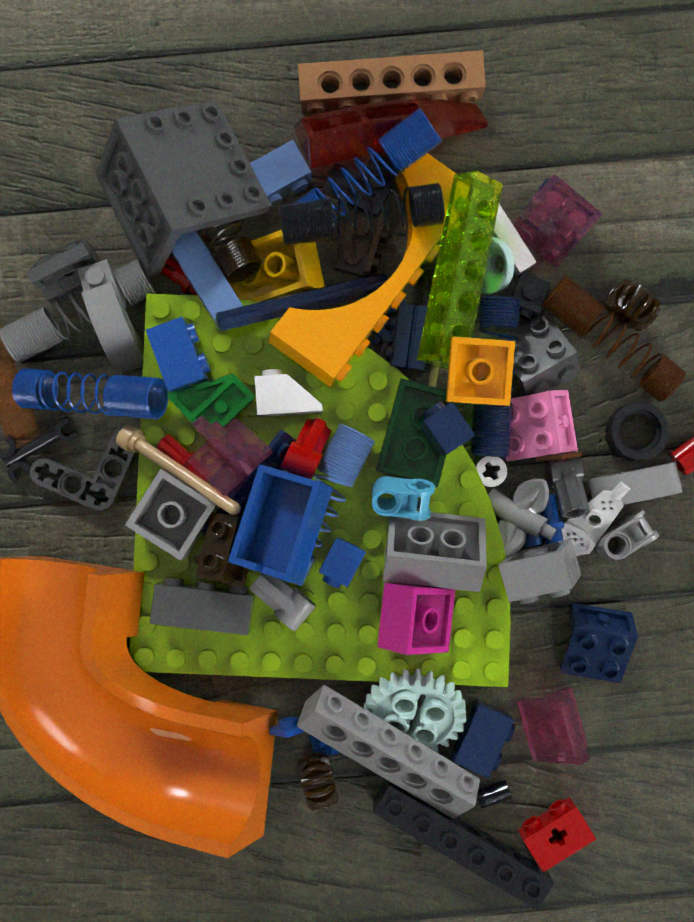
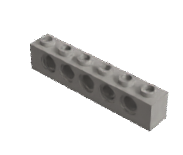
M325 685L305 701L297 723L298 728L452 819L475 807L480 778Z

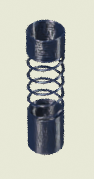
M481 297V307L479 308L480 323L478 324L480 327L478 330L485 334L509 338L506 339L507 341H517V337L483 329L490 327L518 328L521 300L513 297ZM511 402L510 406L473 405V423L471 428L475 436L470 439L471 454L489 457H508L510 455V428L512 427L511 422L513 418V404Z

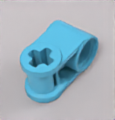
M380 477L372 486V507L381 516L409 518L416 521L427 520L431 516L429 503L430 496L434 494L435 485L424 479ZM384 493L392 494L393 497L389 499H383L380 497V495Z

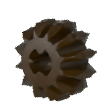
M627 279L613 287L605 299L607 311L614 313V318L619 321V324L626 322L628 329L636 331L646 329L658 317L657 314L660 312L659 306L661 303L654 297L655 294L647 290L646 286H641L637 281L631 282Z
M313 754L305 759H301L298 769L308 807L314 811L317 809L330 808L329 806L337 804L338 793L328 756L325 754Z

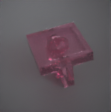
M562 687L545 697H525L517 701L533 761L582 765L589 760L586 748H588L586 736L572 687Z

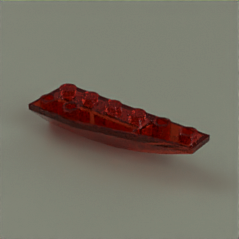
M409 99L360 104L303 117L294 125V131L312 169L346 160H354V157L368 156L367 147H371L376 153H384L385 150L379 143L378 138H381L386 132L389 133L391 128L394 129V126L399 125V122L402 123V120L407 119V116L410 117V114L418 110V108L425 114L441 139L487 128L488 122L477 104L450 100Z

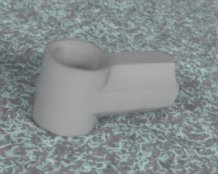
M263 573L249 588L274 610L275 616L293 631H296L316 608L314 602L299 589H293L284 580Z

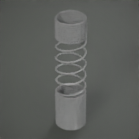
M138 259L133 260V262L130 261V263L125 264L122 268L119 267V269L113 271L125 309V298L130 305L134 306L139 301L142 302V300L146 299V293L156 294L150 278H147ZM69 293V297L78 314L81 330L73 325L62 311L58 302L54 301L64 321L67 337L62 335L55 319L45 307L33 311V313L31 312L25 315V317L0 328V338L10 356L17 363L21 364L27 361V359L35 357L38 353L41 354V352L49 350L52 346L54 347L63 342V339L68 340L70 337L68 324L76 331L82 333L84 330L82 316L91 323V320L79 307L71 293Z

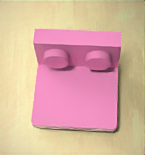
M551 390L510 399V402L513 404V418L511 422L512 427L510 428V455L505 457L506 461L578 451L568 390Z

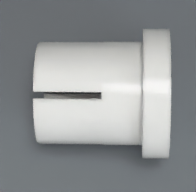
M486 456L479 460L476 465L484 486H498L507 476L506 464L499 457ZM485 464L488 467L497 466L496 470L492 473L493 479L483 476V472L486 471Z

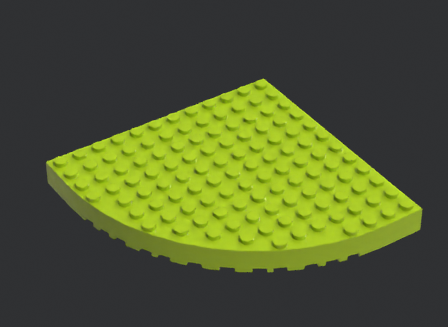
M146 293L142 377L161 378L164 381L146 329L183 317L188 324L194 323L200 341L195 343L199 354L205 353L211 371L206 373L209 379L207 382L234 373L256 396L255 376H262L263 370L281 369V374H288L323 406V413L259 417L257 415L255 399L215 438L208 441L168 398L166 411L161 418L157 420L140 418V430L143 431L146 442L157 448V444L167 434L172 435L190 454L194 452L196 454L195 458L211 474L216 476L243 441H246L262 454L280 430H284L297 440L298 434L306 420H312L316 417L327 422V426L332 430L321 454L323 456L339 424H344L368 436L375 443L371 452L367 455L368 458H366L365 464H363L360 470L361 472L357 475L358 478L354 481L353 487H347L318 477L342 494L346 501L339 502L329 499L328 505L338 513V517L324 515L323 522L330 527L331 531H319L317 538L321 540L323 547H314L312 555L315 558V562H313L303 585L299 586L285 581L293 589H299L316 605V608L296 631L283 624L275 616L274 610L256 594L251 631L248 635L150 624L154 584L160 581L164 582L165 577L184 579V584L196 585L197 581H203L195 575L198 564L194 563L192 557L201 553L205 535H201L189 556L180 561L135 532L133 570L145 572L138 635L130 637L129 654L133 661L144 672L380 682L381 677L390 681L391 672H394L398 677H402L403 669H406L409 675H414L416 669H420L421 676H426L429 671H433V679L435 680L442 675L445 676V684L454 682V685L508 687L511 626L510 602L499 569V564L506 559L504 545L491 500L475 464L463 445L446 455L439 485L435 487L434 494L430 496L429 508L434 513L485 518L487 567L480 592L455 589L449 652L405 655L377 647L384 582H386L383 581L389 516H381L374 511L372 507V486L378 478L383 476L400 478L377 472L376 467L400 378L409 379L396 367L390 366L389 362L367 348L360 358L354 355L348 363L353 367L342 382L336 379L333 385L329 387L268 343L270 331L281 317L221 331L215 325L198 296ZM239 299L243 306L258 303ZM140 452L136 507L159 470L163 469ZM317 469L315 471L316 474H321L330 477ZM334 492L331 493V496L340 498ZM384 493L380 495V497L383 499L392 498L393 495L389 493ZM328 508L326 509V512L334 514ZM337 536L366 551L349 586L346 587L341 584L339 589L322 580L324 575L319 573ZM248 569L244 586L248 587V592H252L249 588L262 574L261 572ZM204 580L215 582L216 588L228 589L229 587L216 581Z

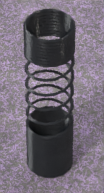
M437 182L436 184L430 183L406 187L403 194L402 208L396 192L390 189L387 194L386 213L380 195L374 191L370 200V219L363 197L358 193L354 199V225L348 204L343 196H340L338 200L337 226L329 198L324 200L318 199V201L312 200L311 202L305 201V203L302 201V203H292V205L290 203L289 205H279L284 245L293 246L300 243L319 242V240L322 242V240L339 239L341 235V200H343L352 234L356 237L358 197L364 209L369 232L372 234L374 195L377 196L385 228L389 232L391 192L396 199L404 230L406 228L405 204L407 190H409L410 213L415 228L443 224L445 211L441 186Z

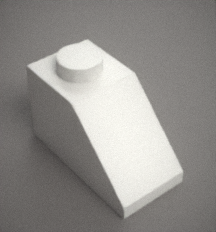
M281 369L263 370L262 376H255L256 405L259 417L323 413L322 404L288 374H281Z

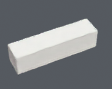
M494 198L479 207L477 214L490 235L501 239L510 248L514 258L515 274L518 276L533 267L536 260L497 199Z

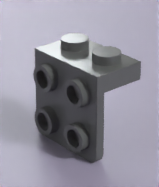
M540 314L537 318L534 317L505 334L518 338L515 341L514 353L517 356L514 358L513 370L516 372L515 375L518 378L522 396L549 391L562 383L570 382L576 375L580 374L577 350L547 314ZM499 337L496 340H506L509 338Z

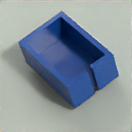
M259 464L228 562L290 583L303 584L333 488L315 480Z

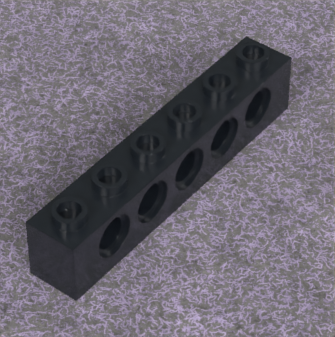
M386 779L373 800L374 814L536 910L540 909L554 884L548 870L543 873L537 862L459 816L452 819Z

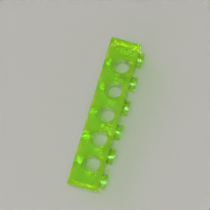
M479 171L454 175L417 356L418 361L441 369H448L451 337L472 338L503 187L502 183Z

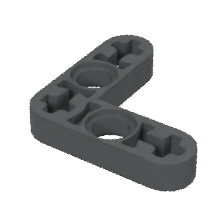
M120 427L112 434L94 477L55 460L45 458L38 459L32 464L30 477L37 485L98 511L109 510L116 503L138 452L134 453L124 450L122 454L129 455L127 460L121 456L112 455L114 450L120 452L122 449L116 444L117 434L123 428ZM112 460H117L122 465L121 474L115 478L110 477L106 471L107 464ZM50 465L49 471L56 475H61L59 480L45 477L42 480L43 474L39 472L40 468ZM71 476H77L81 480L82 486L77 493H71L66 488V482ZM88 489L95 492H102L105 489V495L109 497L108 502H101L99 505L97 497L86 494Z

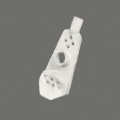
M620 481L612 491L603 490L588 502L590 509L587 514L579 518L567 519L564 522V528H561L563 540H572L576 556L590 554L596 543L624 507L622 498L631 488ZM597 515L601 521L599 523H592L589 517Z

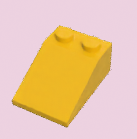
M282 230L251 241L262 261L261 268L257 273L241 282H228L239 299L254 302L267 301L325 287L316 242L285 246Z

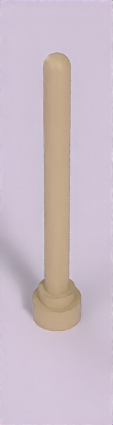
M125 425L117 434L116 444L125 451L140 452L229 514L238 515L240 513L241 506L237 502L146 442L143 431L134 425Z

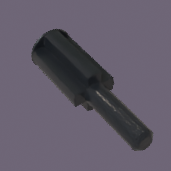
M504 780L478 789L475 806L481 805L483 809L512 799L511 790L507 782Z

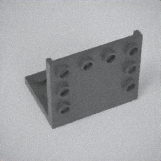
M217 100L115 118L96 171V176L148 279L159 276L181 234L264 214L271 208L272 205Z

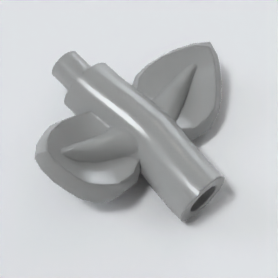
M531 479L521 483L516 488L513 501L495 488L489 492L488 496L494 513L501 519L498 527L503 540L505 558L515 554L522 548L526 542V533L536 538L542 535L549 540L554 537L557 529L547 524V518L539 515L543 512L549 500V488L546 480Z

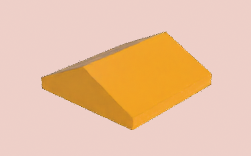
M452 336L446 402L510 406L515 341Z

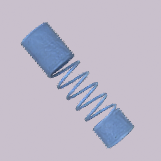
M339 424L334 433L335 435L331 438L332 441L328 444L329 447L325 450L326 453L322 456L323 458L317 467V470L330 477L316 473L313 477L325 485L328 484L318 477L347 487H353L354 481L358 478L357 475L361 472L360 470L363 464H365L366 458H368L367 455L371 452L375 441L344 424ZM333 488L332 492L340 498L330 496V499L345 502V497ZM328 505L327 508L334 514L325 512V515L338 517V513ZM322 521V525L327 529L320 528V531L330 532V527ZM317 538L316 541L320 545L315 544V547H323V543ZM313 555L311 556L304 582L311 570L310 568H312L313 562H315Z

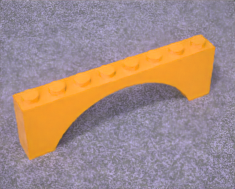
M428 153L421 157V159H418L416 163L410 165L403 173L399 172L394 183L400 192L402 200L404 190L408 186L436 184L437 182L440 184L444 200V223L415 228L410 213L409 190H407L405 210L407 214L408 237L406 250L402 262L392 276L368 296L342 307L326 310H302L289 307L270 331L268 343L329 387L333 385L336 379L342 382L353 367L348 363L354 355L360 358L371 343L367 338L373 330L379 333L388 321L389 317L385 315L391 307L396 310L407 295L403 292L407 285L411 284L414 286L424 273L421 267L427 260L429 263H432L442 249L438 245L441 240L445 238L448 241L459 226L455 223L461 215L463 218H466L472 210L475 202L471 199L477 188Z

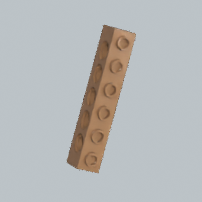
M483 50L298 64L301 110L312 115H319L325 113L326 110L337 109L344 113L353 112L356 108L369 107L370 110H382L392 105H399L401 108H412L420 103L441 106L448 101H460L463 104H470L478 101V99H482L486 88ZM448 76L456 77L459 83L450 84L445 78ZM423 78L429 82V85L421 87L414 81ZM387 81H395L396 83H398L399 86L394 89H389L384 85V83ZM357 83H364L368 86V89L358 91L353 86ZM327 85H334L338 90L334 93H326L323 91V88Z

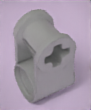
M642 508L626 515L617 524L605 531L595 546L600 556L621 560L659 537L658 532L653 531L645 519V511ZM612 537H615L618 541V549L614 553H611L608 549V542Z

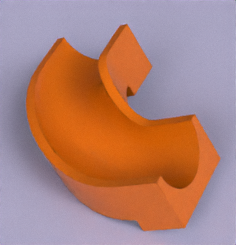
M47 556L0 557V712L20 744L38 765L60 785L100 813L129 828L157 839L229 858L263 837L275 736L269 734V727L276 726L278 710L225 699L212 702L188 695L157 681L133 661L127 648L126 637L138 635L145 572ZM150 728L176 732L191 738V741L154 734Z

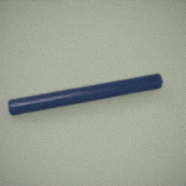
M382 273L217 312L215 320L219 330H229L282 317L289 307L311 310L365 297L377 290L388 279L386 274Z

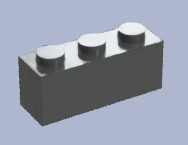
M165 577L164 582L160 581L154 584L150 624L248 635L251 631L255 593L248 592L247 586H244L243 589L230 586L228 589L216 588L215 582L197 581L196 585L184 584V579Z

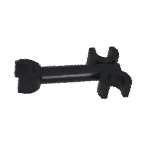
M68 416L60 418L56 423L55 429L16 449L15 438L10 434L6 436L5 439L10 447L7 450L0 449V458L9 467L8 477L11 481L15 483L19 479L15 472L17 467L24 468L27 474L30 475L32 465L25 458L60 439L72 441L77 437L78 432L76 430L71 433H64L61 429L63 425L69 422Z

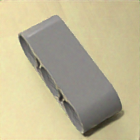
M676 462L588 479L592 499L603 490L612 491L620 481L631 488L622 498L623 505L683 492Z

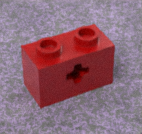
M570 797L566 800L560 799L549 806L547 812L539 817L532 816L524 821L522 827L518 829L524 843L543 873L596 840V837ZM557 828L559 833L553 835L551 831Z

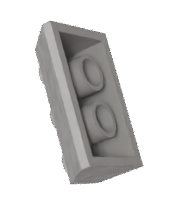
M431 512L429 519L423 521L389 516L383 581L480 592L487 567L485 518Z

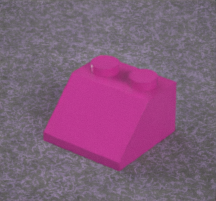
M384 582L377 647L405 655L449 652L455 589Z

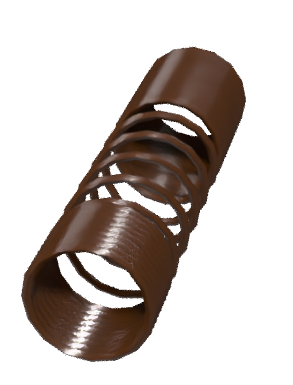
M568 275L557 284L543 304H541V307L549 311L553 317L556 316L558 321L560 320L565 326H568L572 332L580 336V339L584 338L600 322L611 315L607 326L593 345V349L616 329L624 325L620 336L605 356V359H608L627 340L637 335L631 349L618 365V369L638 351L649 345L644 359L630 376V379H633L642 368L661 355L662 357L649 368L639 382V387L642 386V389L644 388V391L649 392L658 402H663L671 396L685 379L686 371L681 369L671 359L669 360V357L667 358V355L665 356L664 353H658L647 360L652 349L651 343H645L632 353L639 340V333H633L620 342L627 328L626 322L618 324L605 335L614 319L613 312L604 315L592 325L604 309V305L599 303L597 299H594L590 293L582 289Z

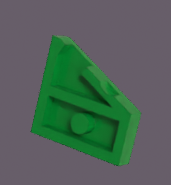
M234 373L219 377L217 380L196 384L184 390L173 391L166 395L208 441L215 438L256 399V396Z

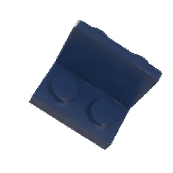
M571 603L569 618L572 632L560 666L561 673L620 683L638 638L633 614L631 612Z

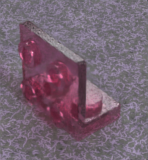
M554 174L533 197L513 226L523 242L539 253L544 260L551 263L554 267H558L602 216V213Z

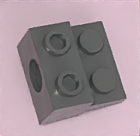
M86 239L83 241L75 240L67 244L60 253L41 257L26 274L31 283L42 290L48 302L55 305L54 301L56 300L60 305L70 299L69 293L75 297L84 292L77 269L100 262L101 260L94 247ZM74 271L71 276L64 277L65 274Z

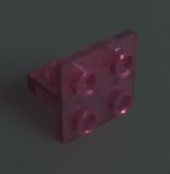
M200 416L192 423V426L206 443L188 459V462L223 496L228 495L259 464L272 454L271 448L237 418H233L224 427L217 421L210 424L203 416Z

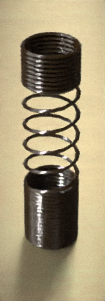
M234 223L224 227L213 239L205 235L206 228L202 232L204 239L211 241L209 249L212 253H215V260L230 283H237L250 278L259 271L262 265V261L249 237L231 240L220 247L217 252L212 248L214 241L225 240L236 235L243 226L241 223ZM234 226H240L232 234L217 238L225 230Z

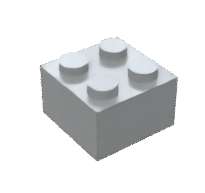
M160 469L125 526L181 561L189 556L203 534L202 530L209 522L210 515L216 513L219 506L165 469Z
M571 539L519 550L515 554L506 557L499 564L509 602L519 600L520 604L535 602L539 599L538 596L550 594L552 598L567 595L570 593L569 589L575 586L581 576Z

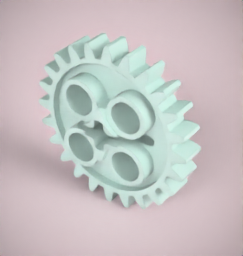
M403 669L402 677H398L394 672H391L390 681L381 677L379 686L372 685L371 694H366L365 710L435 752H438V744L449 747V739L457 740L458 732L464 731L463 723L466 722L465 700L462 699L461 690L455 691L454 682L445 684V676L443 675L436 680L433 679V671H429L426 676H421L420 669H416L414 675H409L408 671ZM419 697H420V706L417 705V701H418Z

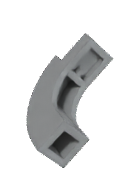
M106 259L77 269L84 291L81 294L88 315L111 364L120 374L143 367V342L127 315L111 263Z

